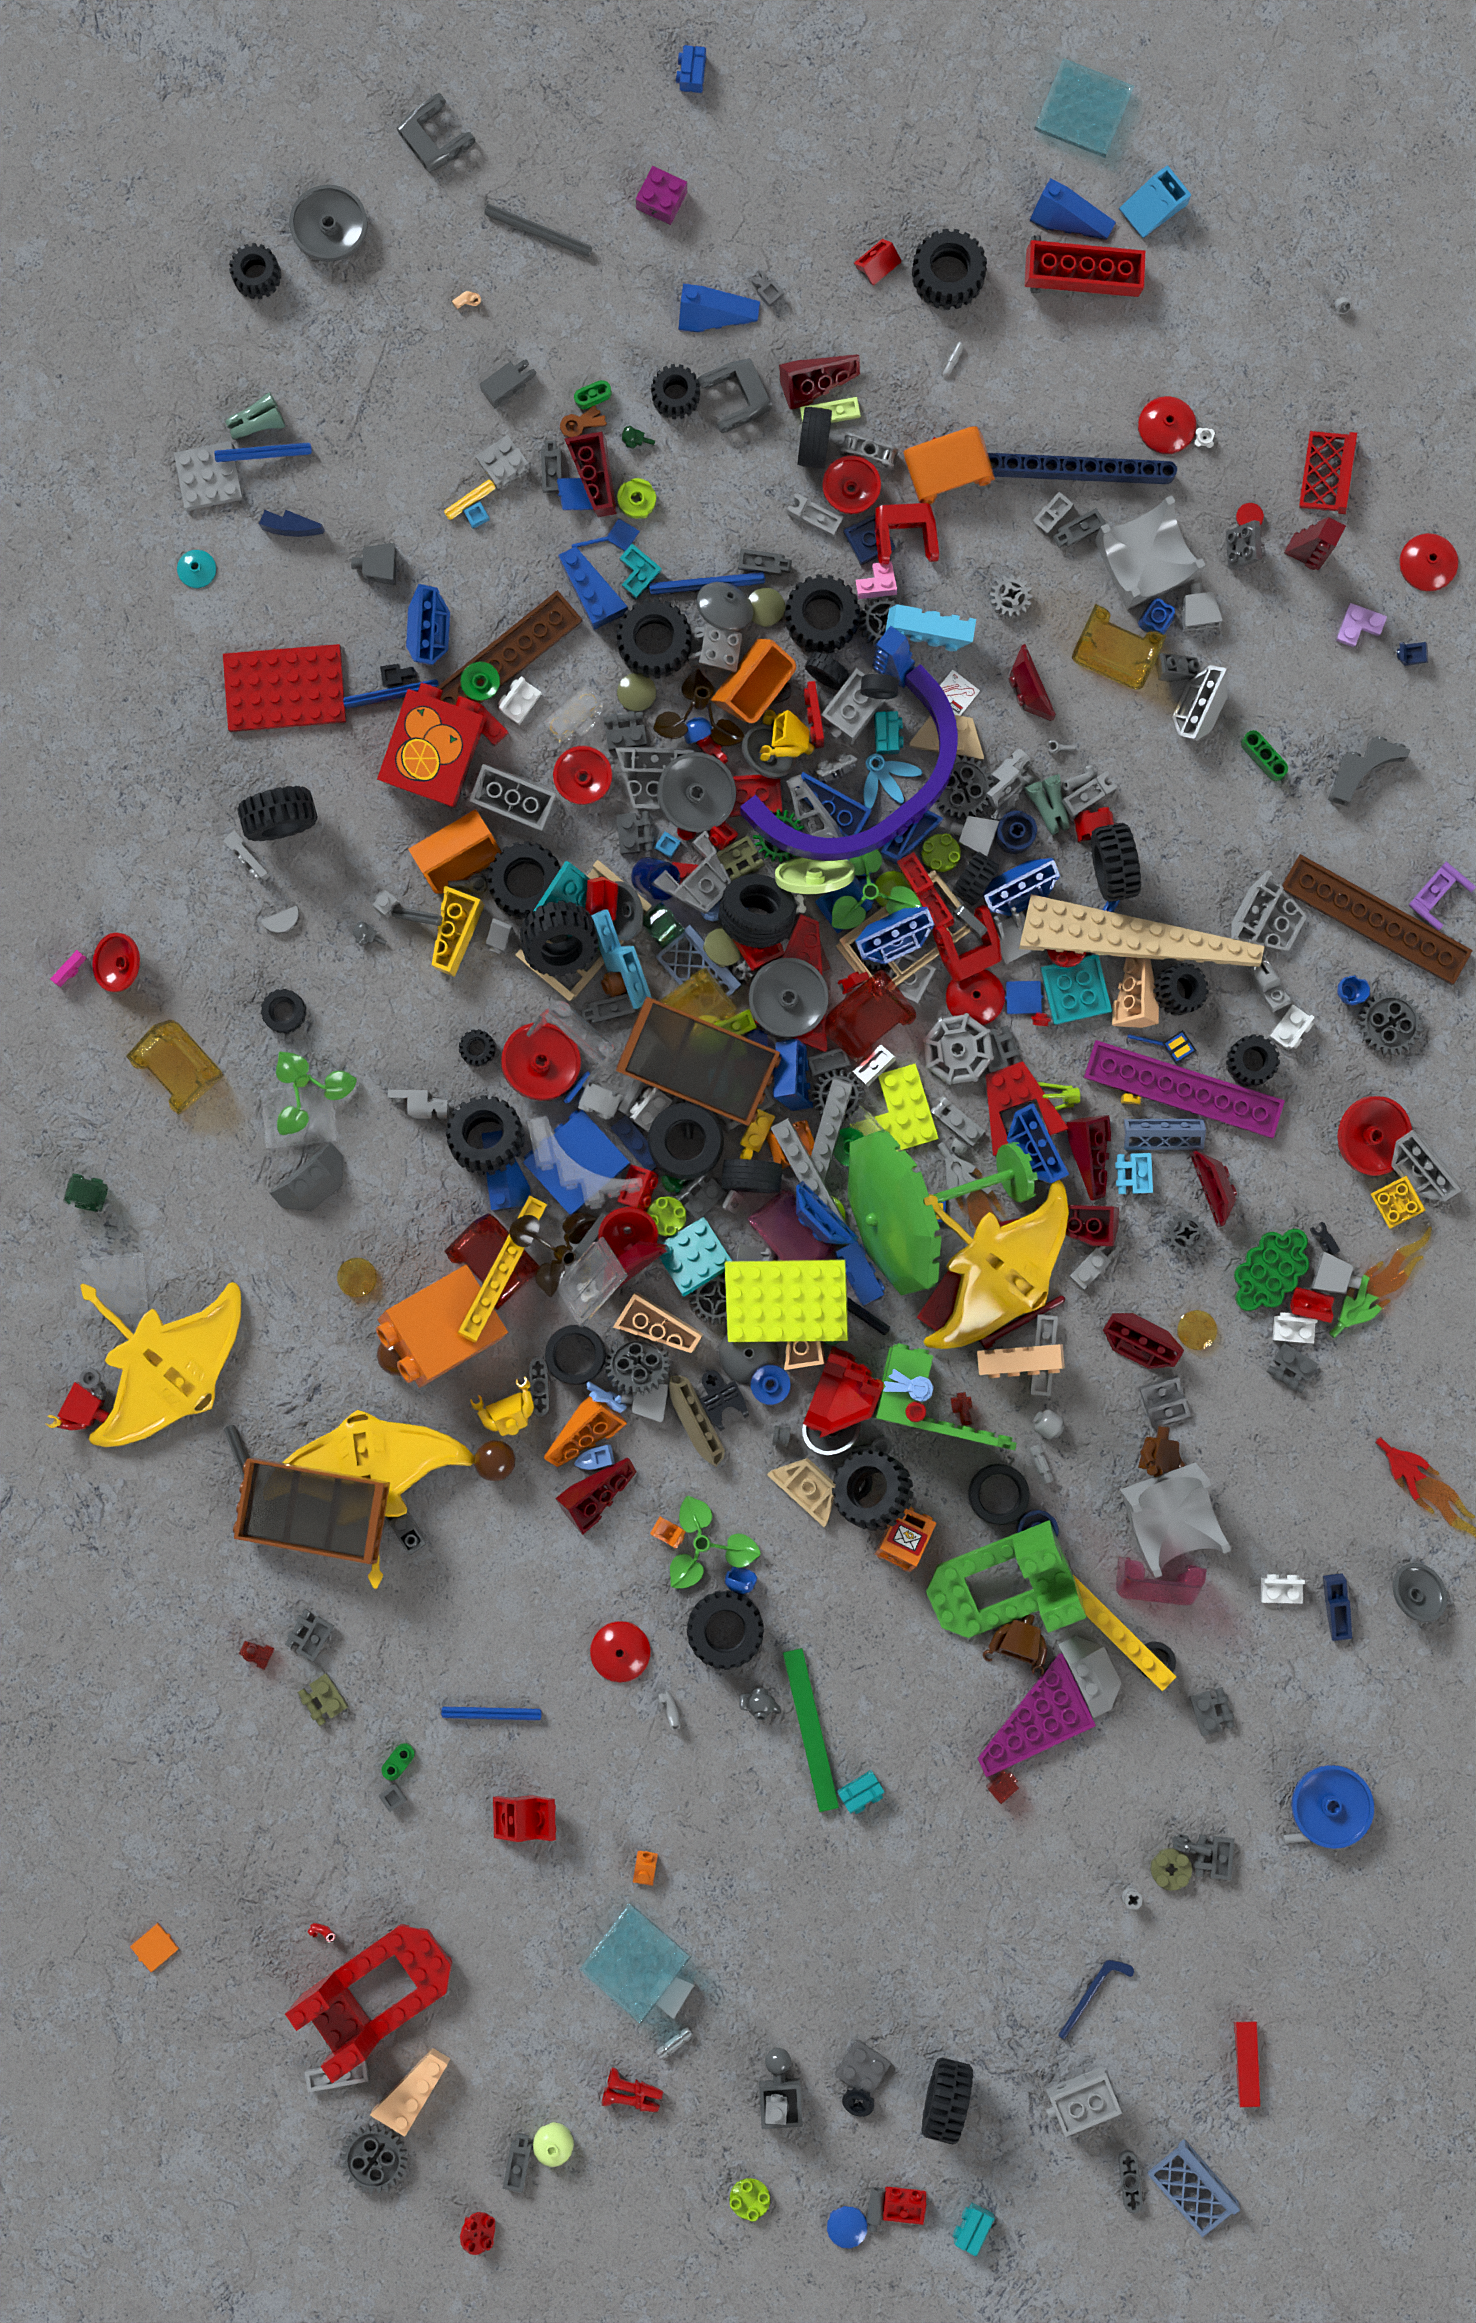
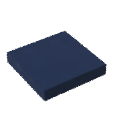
M875 515L843 530L860 566L878 558ZM890 537L892 551L895 549V545Z

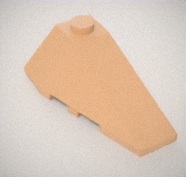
M1126 957L1123 968L1125 974L1122 983L1118 985L1120 990L1118 998L1114 1000L1112 1006V1025L1143 1028L1159 1024V1004L1155 1000L1157 995L1153 992V989L1156 987L1154 985L1151 960L1147 958Z

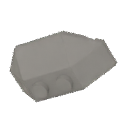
M1209 665L1205 668L1206 670L1188 681L1172 716L1179 737L1197 741L1212 731L1227 698L1228 670L1226 668Z
M1411 1130L1396 1141L1391 1166L1401 1178L1406 1175L1408 1176L1418 1196L1445 1202L1462 1191L1449 1168L1421 1135Z
M1078 1636L1059 1643L1058 1647L1065 1658L1092 1718L1111 1710L1121 1686V1681L1104 1646Z

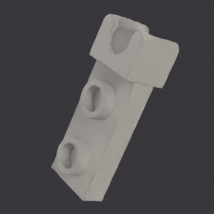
M797 493L794 494V502L799 506L796 508L788 506L786 513L834 537L843 518Z
M1108 771L1103 772L1061 800L1071 817L1117 788V784L1110 786L1105 784L1104 780L1109 775Z
M235 831L223 840L235 854L239 852L237 857L244 865L248 862L252 867L249 871L257 879L261 877L266 881L270 877L245 848L247 844Z

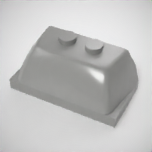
M483 764L469 801L543 831L557 792L501 768Z

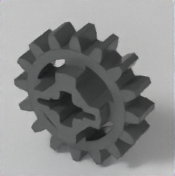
M1184 1212L1180 1213V1218L1176 1215L1172 1216L1174 1221H1167L1170 1227L1164 1228V1231L1168 1232L1164 1239L1170 1240L1167 1246L1173 1245V1252L1179 1249L1180 1255H1183L1185 1251L1188 1255H1191L1192 1249L1195 1252H1199L1198 1246H1205L1202 1240L1208 1239L1207 1236L1203 1235L1204 1232L1208 1231V1229L1202 1228L1205 1222H1198V1215L1192 1218L1191 1212L1187 1214V1217H1185ZM1189 1221L1192 1222L1197 1228H1193L1192 1226H1190ZM1179 1222L1178 1230L1173 1232L1175 1225ZM1185 1230H1186L1187 1232H1188V1231H1189V1232H1194V1233L1188 1235V1236H1187V1239H1186V1236H1182V1235L1178 1236V1234H1181V1233L1184 1232ZM1196 1235H1198V1239H1197L1196 1243H1195L1194 1245H1192V1244H1193V1241H1192L1193 1238H1194ZM1175 1239L1181 1241L1183 1246L1179 1245Z

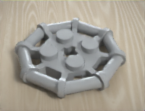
M968 1013L938 1018V1022L926 1038L922 1040L926 1058L925 1068L933 1072L949 1086L963 1082H977L979 1076L995 1057L992 1053L990 1029L985 1028L970 1017ZM962 1023L960 1029L949 1030L947 1025ZM967 1024L979 1032V1034L973 1036L967 1032ZM943 1028L945 1033L941 1040L938 1042L933 1041ZM983 1038L984 1053L978 1051L977 1040ZM956 1044H959L960 1047H963V1051H961L959 1055H957L956 1052H953V1048H956ZM932 1045L937 1046L939 1058L936 1060L933 1059ZM977 1057H982V1061L973 1071L971 1065ZM942 1062L950 1068L949 1074L939 1068L937 1064ZM967 1068L969 1074L954 1076L955 1070Z

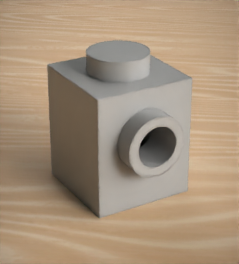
M778 2094L766 2096L765 2124L786 2125L787 2097Z

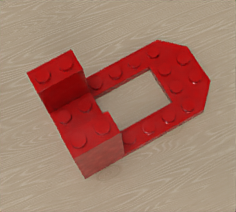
M400 1924L303 1992L285 2015L296 2031L310 2021L313 2022L332 2050L320 2067L331 2083H334L364 2062L382 2038L447 1993L452 1962L429 1929H419ZM395 1955L417 1988L370 2020L348 1987Z

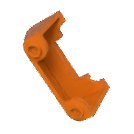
M977 426L947 434L903 451L919 503L932 504L938 497L937 494L972 482L979 484V486H985L990 484L992 480H995L984 437Z

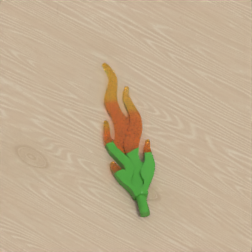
M1431 1226L1427 1228L1420 1240L1398 1249L1392 1256L1390 1263L1380 1274L1372 1278L1373 1273L1383 1265V1261L1368 1269L1362 1276L1355 1299H1353L1355 1288L1348 1290L1343 1300L1338 1323L1329 1332L1331 1337L1335 1338L1344 1328H1348L1351 1325L1371 1320L1385 1305L1390 1303V1299H1385L1369 1309L1373 1301L1396 1291L1405 1284L1414 1266L1423 1259V1256L1413 1258L1401 1273H1398L1399 1267L1409 1255L1425 1246L1431 1235Z

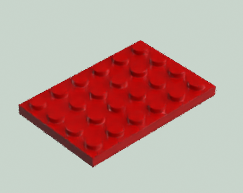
M340 644L223 654L229 732L346 723Z

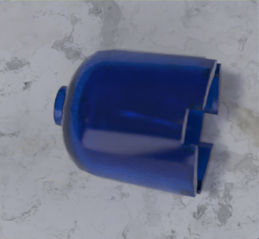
M646 857L640 859L632 868L631 882L633 887L640 893L653 899L665 901L672 896L653 886L652 882L666 870L677 883H680V872L670 862Z

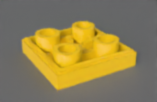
M1407 1175L1371 1193L1389 1229L1426 1211Z

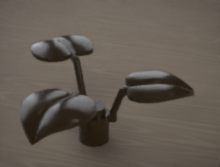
M699 669L691 673L682 684V695L688 700H693L685 716L681 719L675 712H663L656 718L653 726L654 731L664 738H681L688 731L687 725L683 722L687 720L693 707L698 710H703L707 707L711 726L713 727L710 736L716 744L732 746L741 743L744 738L741 729L732 721L720 719L717 724L714 723L711 703L709 702V699L714 694V687Z
M578 1212L566 1218L562 1229L566 1233L564 1240L567 1247L559 1245L555 1248L538 1237L536 1234L540 1230V1222L533 1215H524L511 1224L509 1230L510 1237L517 1246L528 1247L534 1238L554 1251V1257L557 1260H552L551 1264H542L535 1275L537 1285L549 1297H552L559 1288L565 1275V1266L573 1264L576 1259V1254L572 1251L573 1247L570 1243L579 1244L597 1220L593 1215Z

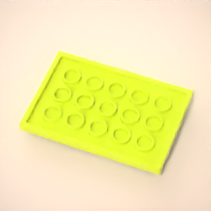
M846 1260L725 1262L728 1342L848 1341Z

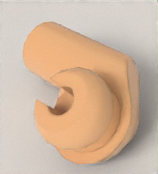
M465 291L455 298L452 303L456 309H459L464 304L477 306L481 302V297L477 293Z

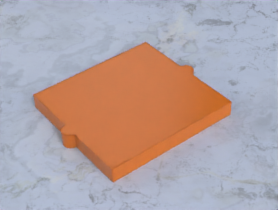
M159 1923L154 1925L130 1946L139 1957L138 1961H142L150 1972L154 1971L179 1949L170 1938L171 1934H167Z

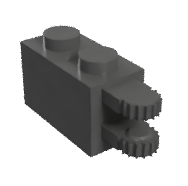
M527 359L521 361L516 366L510 361L479 384L481 392L495 409L498 406H504L513 395L522 393L524 387H526L525 383L536 375L537 372L534 369L529 370L523 375L520 374L529 365Z

